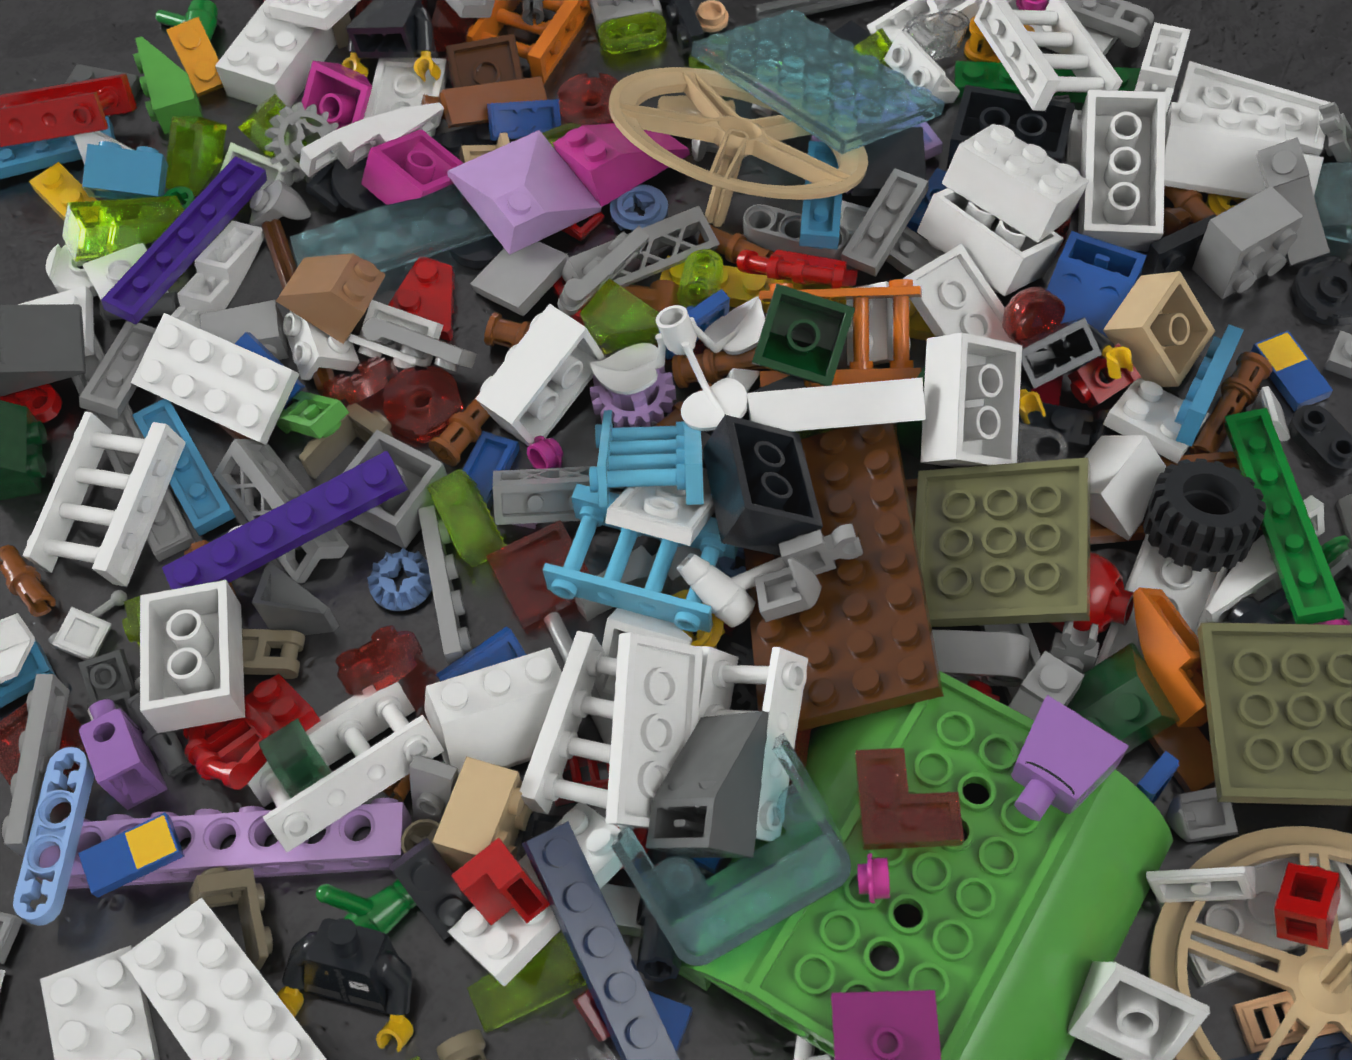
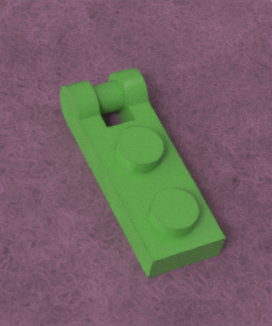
M300 391L292 398L293 403L287 409L282 410L276 425L286 434L294 431L320 439L335 433L342 424L341 420L349 411L340 400Z

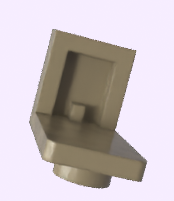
M352 401L346 407L349 413L341 420L340 428L328 437L312 439L300 454L299 458L307 474L316 479L356 437L367 442L376 430L393 437L390 431L392 427L390 422L377 411L370 413Z
M215 867L205 870L201 875L196 876L189 891L190 905L201 897L209 908L237 904L246 956L257 970L260 971L268 955L273 950L271 930L269 926L264 927L261 911H263L265 905L262 884L255 883L253 868L229 871L226 867Z

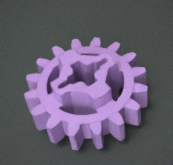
M664 366L656 369L658 374L656 382L649 388L630 395L617 394L606 389L594 375V387H590L594 414H600L601 422H603L604 410H612L614 428L624 426L650 427V422L656 421L658 423L664 418V412H672V400L676 399L672 373H665Z

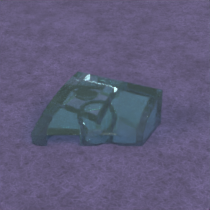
M1352 162L1322 164L1314 198L1326 239L1352 244Z

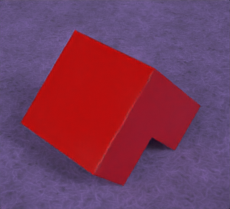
M499 837L451 875L463 894L490 925H493L512 908L528 923L550 905L530 875Z

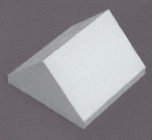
M1146 435L1101 436L1084 457H1088L1090 463V518L1129 541L1144 521L1143 518L1156 480L1160 473H1164L1166 465Z
M1093 961L1068 1026V1034L1123 1060H1173L1210 1014V1008L1206 1004L1116 962Z

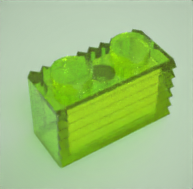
M458 469L429 484L427 489L460 558L465 560L470 566L477 567L505 552L507 545L503 542L504 538L496 528L497 525L493 521L494 518L490 515V510L483 501L484 497L476 487L477 483L464 470Z

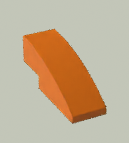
M1139 587L1133 592L1138 636L1146 664L1178 715L1180 721L1176 722L1177 726L1201 727L1208 721L1203 675L1200 670L1202 667L1198 637L1162 589Z

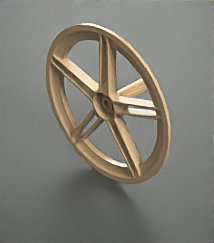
M656 68L636 72L623 78L614 86L610 94L609 112L616 127L631 143L664 165L701 182L713 185L704 216L708 223H712L715 227H721L722 223H725L733 191L778 199L809 200L827 198L845 193L856 187L862 181L867 171L868 156L858 137L844 123L816 104L789 91L758 80L699 68ZM684 92L703 116L639 105L655 96ZM721 96L750 102L782 115L746 119L740 117ZM644 130L716 144L719 148L710 171L691 164L667 151L649 137ZM816 134L834 153L838 169L781 142V140ZM748 155H753L810 181L812 184L796 186L768 185L739 180L737 177L742 160Z
M1284 826L1263 829L1241 835L1221 844L1201 857L1189 869L1256 866L1272 860L1297 857L1299 865L1309 866V857L1316 858L1317 866L1331 871L1329 860L1352 865V834L1309 826ZM1207 901L1164 903L1154 928L1150 946V979L1191 997L1187 975V957L1189 952L1284 989L1291 994L1294 1003L1258 1060L1272 1059L1295 1021L1308 1029V1031L1287 1060H1301L1326 1024L1337 1025L1352 1043V937L1342 946L1337 913L1330 934L1329 949L1305 944L1306 953L1302 956H1296L1197 923L1196 919ZM1191 934L1279 964L1277 972L1190 939ZM1200 1025L1174 1057V1060H1221V1058L1213 1049Z

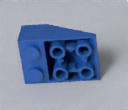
M1071 231L1058 259L1028 338L1055 325L1084 317L1087 323L1106 336L1103 329L1139 279L1147 255Z

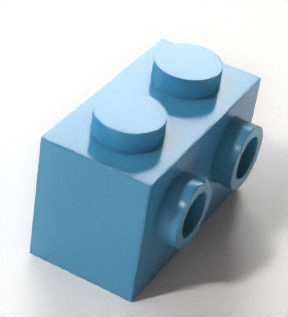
M101 141L99 145L87 144L82 187L89 197L163 206L162 198L165 194L168 164L164 155L151 147L139 146L136 150L123 149L121 145L108 141Z

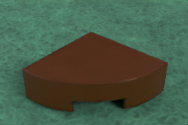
M1165 207L1163 236L1166 237L1187 227L1192 215L1181 207L1175 209Z

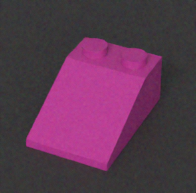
M615 123L582 125L579 128L568 131L565 136L553 142L555 150L601 207L669 168L631 143L616 127ZM644 130L656 143L679 158L684 159L690 155L689 148L672 136Z

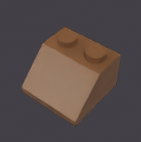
M354 253L303 258L276 302L344 344L366 312L386 274L378 270L370 261L363 260Z

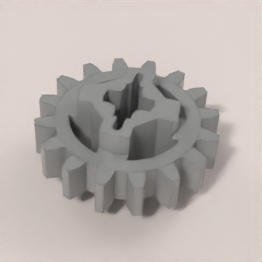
M302 102L292 106V109L289 106L284 107L279 111L280 115H275L270 119V123L274 127L265 131V135L272 139V142L265 146V150L274 151L276 155L271 159V164L280 162L283 165L280 174L283 176L290 171L293 172L294 182H299L305 177L308 183L317 174L316 172L308 177L299 167L301 148L305 147L302 141L305 140L309 145L336 130L339 126L337 122L329 124L326 121L329 112L325 111L321 115L316 114L317 108L315 104L310 105L306 110Z

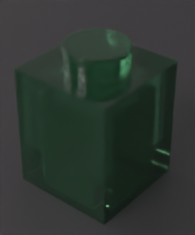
M298 718L258 743L271 769L291 798L331 773L319 750Z

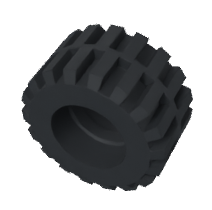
M1196 458L1195 462H1191L1188 459L1178 462V465L1171 464L1165 468L1164 473L1159 474L1143 518L1144 533L1149 535L1147 540L1150 545L1159 548L1158 553L1162 557H1170L1174 560V564L1183 567L1184 564L1190 566L1193 571L1202 572L1203 568L1208 569L1210 572H1220L1222 567L1231 569L1236 566L1237 562H1242L1251 549L1266 511V503L1262 501L1264 495L1260 489L1254 488L1255 482L1250 477L1242 476V471L1235 467L1229 468L1224 466L1222 462L1215 461L1212 463L1200 458Z

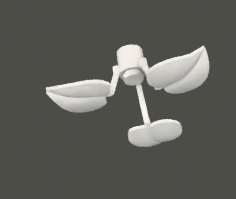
M759 296L747 301L730 311L726 316H722L714 321L705 332L696 325L693 317H689L685 307L680 305L669 306L663 309L656 317V324L660 331L655 336L658 348L650 343L635 344L616 352L604 360L590 362L591 370L596 379L606 389L617 394L630 395L641 392L656 382L658 377L656 369L665 365L666 347L676 355L686 354L703 390L693 393L684 401L681 408V416L686 425L692 429L699 431L715 430L725 414L737 418H742L748 408L747 392L739 381L732 378L721 379L712 386H709L693 352L695 342L698 337L714 353H718L723 349L730 355L742 354L755 348L765 322L762 302Z

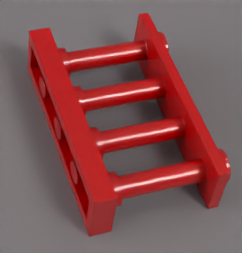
M120 74L0 95V147L108 129L105 116L133 112L137 109L127 75Z

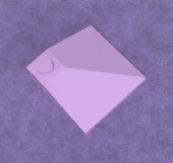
M540 130L448 170L447 174L509 255L601 212L602 208Z

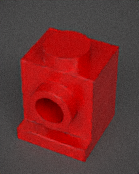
M1118 343V344H1116L1114 347H1121V346H1120V344ZM1099 357L1092 359L1068 375L1072 382L1070 387L1074 396L1081 403H1086L1089 409L1102 403L1121 389L1141 378L1133 365L1132 372L1126 368H1120L1121 378H1111L1108 375L1106 358L1100 359ZM1100 370L1107 378L1108 383H1104L1100 380Z
M1288 862L1274 907L1277 938L1329 949L1330 934L1341 898L1339 873L1325 870L1319 866H1304Z

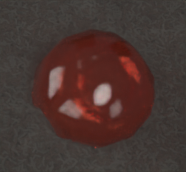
M1043 287L1026 288L1013 296L1005 307L1002 327L1008 337L1019 344L1050 327L1061 324L1066 311L1064 302Z

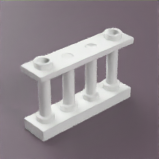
M1007 0L982 1L974 22L1033 111H1045L1055 92L1088 93V90L1118 91L1123 81L1065 0H1050L1045 11L1014 10ZM1024 25H1041L1045 32L1027 31ZM1039 47H1056L1060 54H1043ZM1054 69H1071L1076 77L1058 76Z
M85 412L79 427L74 433L72 443L22 556L45 572L52 573L58 557L94 563L92 569L114 585L127 587L186 442L167 424L157 422L152 423L145 439L111 434L112 430L92 412ZM104 449L139 454L132 473L124 474L96 469ZM89 484L124 490L117 509L114 511L81 505ZM74 520L109 526L102 545L94 547L67 542L66 538Z
M576 632L520 788L524 803L534 812L548 815L553 801H556L558 798L607 808L608 790L563 780L562 777L567 760L573 756L610 763L611 745L577 737L581 720L588 714L613 719L614 701L592 697L591 691L596 677H600L602 674L616 677L617 659L606 657L605 651L592 633ZM617 825L624 833L632 835L634 827Z
M698 646L703 648L699 720L701 717L756 712L730 710L734 683L766 684L762 711L769 712L756 839L779 843L785 818L784 810L803 689L807 678L808 658L780 647H772L769 666L737 665L739 658L737 656L710 646Z
M392 672L320 716V722L275 753L248 782L249 787L263 807L274 801L277 808L264 815L263 819L286 852L297 847L408 775L409 765L415 755L433 759L444 751L423 715L410 723L406 719V716L413 713L415 709ZM391 727L394 732L393 734L372 747L367 741ZM352 751L355 758L332 772L329 765ZM312 776L314 777L316 783L292 797L290 790Z

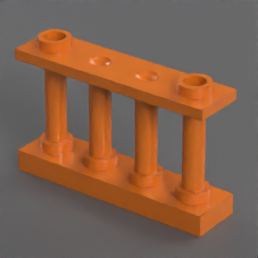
M495 0L491 17L478 18L476 23L470 26L467 32V42L497 37L505 24L541 35L537 42L531 46L517 41L516 45L519 57L527 59L530 65L532 78L542 77L543 84L592 13L590 0H543V9L556 12L551 20L547 22L542 21L538 25L536 24V19L533 18V25H529L523 21L521 14L514 13L521 0Z
M912 279L889 280V287L799 290L828 300L853 299V307L855 308L853 314V362H849V369L836 370L832 385L918 377L922 368H914V361L910 360L909 298L922 297L921 286H913ZM793 283L769 284V291H759V299L764 302H771L776 284L793 289ZM893 298V361H889V368L873 369V361H869V299ZM772 369L770 371H760V387L767 386L790 375ZM810 381L812 387L824 386Z

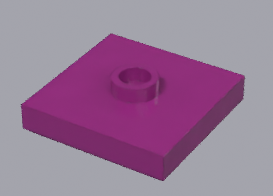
M935 990L831 993L834 1060H941Z

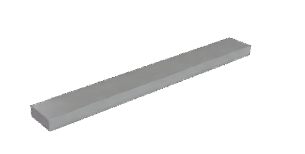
M95 332L94 354L85 357L86 373L71 377L79 395H81L105 356ZM127 403L118 419L87 410V412H92L112 430L111 434L145 439L132 416L134 413L129 403ZM105 449L115 472L132 473L139 454ZM169 486L147 537L152 552L159 562L195 543V539Z

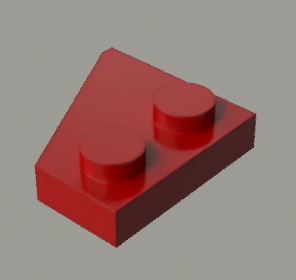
M420 255L388 304L391 307L443 324L440 338L450 342L453 338L452 313H454L453 290L455 287V274L453 266Z

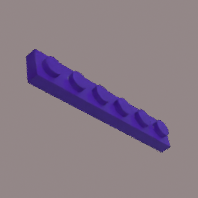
M235 156L101 299L104 310L136 325L245 206L256 191L267 181L266 170Z
M385 451L163 566L162 569L171 590L227 580L230 583L405 492L408 488L393 458L388 451Z

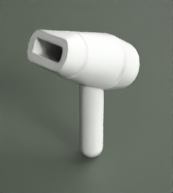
M690 553L676 569L705 605L711 606L712 614H715L717 618L732 628L743 623L754 609L755 601L746 590L756 586L755 578L787 567L782 557H779L734 577H729L715 566L710 565L708 561L696 554Z

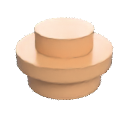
M708 0L701 3L695 13L704 32L714 33L721 31L729 22L728 11L721 2L716 0Z

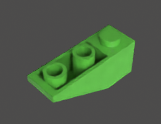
M142 36L135 38L139 53H135L133 56L140 74H144L143 77H139V81L146 98L150 97V100L146 101L145 105L151 121H158L164 134L205 123L199 98L188 74Z

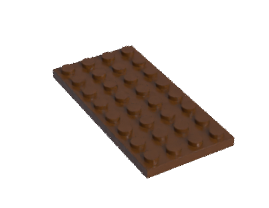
M884 423L842 427L801 439L823 524L821 529L823 536L831 535L839 526L852 524L856 538L859 537L863 554L854 559H836L835 569L816 575L821 585V592L812 608L765 622L759 610L756 586L748 589V594L755 601L754 609L750 615L754 666L770 665L772 647H780L808 658L807 678L803 689L797 732L944 696L896 424ZM744 548L746 571L781 557ZM756 684L758 711H762L766 684Z

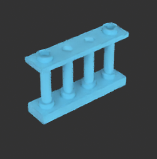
M604 410L602 424L595 425L596 448H599L597 467H590L589 469L590 492L598 493L599 508L608 507L610 488L677 486V490H686V505L704 504L701 431L690 428L684 421L676 422V426L613 428L612 410Z
M576 484L571 499L575 518L580 519L581 522L564 566L560 567L545 563L543 574L547 589L564 599L579 597L672 622L678 628L688 632L702 630L710 633L713 626L712 608L709 605L703 604L691 586L686 599L661 593L677 547H681L684 544L605 523L607 509L620 494L609 492L608 507L599 508L598 493H591L589 486ZM710 517L692 544L688 546L700 549L702 552L701 558L713 566H716L718 558L723 556L735 559L739 548L721 543L717 519ZM602 525L620 529L621 531L604 578L580 572L596 528ZM642 535L661 541L645 588L621 583L636 538Z

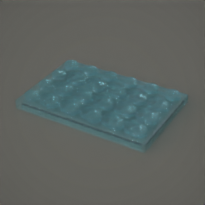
M787 10L785 13L771 18H762L760 21L752 24L737 26L733 30L720 34H712L708 38L693 42L691 55L841 154L941 116L945 104L944 101L932 95L929 89L915 87L901 72L891 70L880 63L878 58L865 54L855 48L852 42L842 40L829 32L827 27L814 23L806 18L804 13L797 10Z

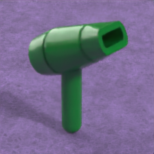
M192 0L185 16L165 10H158L155 18L161 24L174 27L199 17L209 40H211L217 26L218 8L210 0Z
M398 879L393 885L387 886L367 899L330 884H322L316 890V898L320 902L349 912L344 918L352 920L355 925L381 931L386 935L411 908L417 906Z

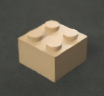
M1178 271L1141 275L1103 331L1108 339L1114 343V346L1119 343L1121 347L1130 349L1132 364L1140 374L1141 379L1155 382L1161 387H1176L1181 384L1214 334L1215 329L1183 275Z
M466 756L433 839L434 846L452 871L456 872L498 837L516 858L517 847L514 846L519 831L526 830L529 817L533 812L521 797L522 792H520L522 780L518 771Z

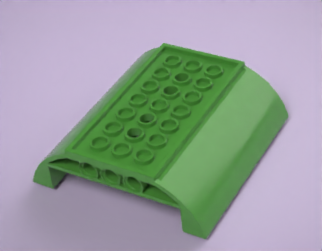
M941 671L939 672L944 695L942 697L812 728L792 761L780 842L771 843L755 839L753 858H732L683 937L682 964L678 974L705 991L708 990L711 983L717 985L834 1057L831 993L935 990L941 1060H1065L1076 1038L1068 1034V1026L1092 962L1114 961L1150 889L1146 879V872L1159 871L1173 842L1170 828L1160 811L1141 790L1115 769L1073 813L1065 814L1053 805H1050L1040 821L1027 818L1018 811L1014 804L1025 787L1016 782L1011 777V774L1035 720ZM970 783L984 786L989 793L988 801L982 804L969 802L963 795V787ZM950 822L960 824L967 833V839L961 844H950L942 838L940 828ZM869 853L873 854V858H888L890 899H875V904L870 902L869 894H859L858 864H866ZM911 904L919 910L922 921L913 928L902 927L894 919L893 911L899 905ZM878 946L889 947L896 953L898 964L890 971H880L871 964L869 959L870 952Z

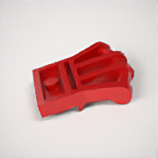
M744 249L739 253L736 262L738 270L743 273L767 275V278L775 280L792 279L794 283L803 285L821 283L830 285L831 289H838L843 286H856L858 270L846 268L847 261L785 250H776L773 255L767 258L759 256L756 251Z
M279 673L271 679L258 684L254 691L244 697V718L183 729L184 737L188 739L184 752L185 757L195 766L203 779L222 780L226 787L236 790L242 789L275 753L321 721L315 710Z

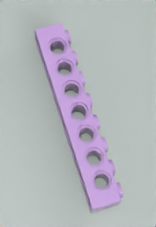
M377 798L372 800V804H361L324 828L326 833L319 842L308 844L309 839H307L289 852H286L279 841L272 846L264 847L265 840L273 832L264 821L263 816L272 810H266L258 806L241 807L239 812L222 813L215 809H199L195 811L194 815L178 816L175 813L166 812L171 817L179 842L191 837L187 848L182 850L185 857L123 886L194 882L197 875H201L205 870L215 867H226L229 871L253 868L254 878L389 870V865L404 855L401 848V837L404 830L411 824V815L403 802L393 798ZM154 812L150 818L134 819L132 816L123 814L109 815L104 821H90L84 818L67 889L89 888L79 852L165 812ZM371 827V831L365 839L352 841L354 833L359 828ZM236 834L233 844L226 849L220 850L222 841L226 837ZM50 846L41 853L39 860L41 868L50 867L58 861L61 853L59 846Z

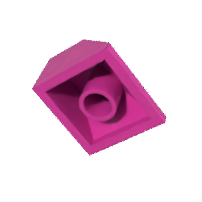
M312 61L302 104L305 110L310 105L315 104L317 108L316 114L318 115L325 111L329 112L326 121L329 124L337 122L339 124L337 129L364 119L372 85L365 75L339 63Z
M419 129L370 148L361 184L386 205L421 198L454 184L447 175L448 170L463 164V162L425 131Z

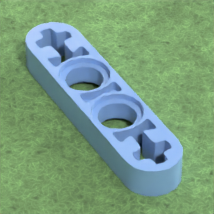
M63 748L57 751L49 760L13 898L15 912L30 924L37 926L46 925L55 920L63 908L94 780V773L88 756L79 748ZM74 762H76L80 766L79 770L71 771L69 777H66L63 774L64 769L72 768ZM68 786L75 792L71 793L67 791ZM62 802H69L71 804V812L66 820L60 823H51L50 813L52 809ZM50 846H59L61 853L58 861L50 867L41 868L39 865L41 853ZM37 876L43 878L42 884L35 880ZM41 894L47 897L46 904H39L36 910L30 907L31 900H38Z

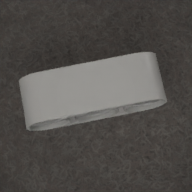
M757 204L749 207L743 216V233L747 241L773 252L785 250L841 260V253L849 240L847 230L840 225L838 249H816L799 246L802 214L769 205Z
M932 630L939 671L966 685L968 681L975 680L989 686L1019 687L1027 677L1030 639L1026 636L1008 632Z

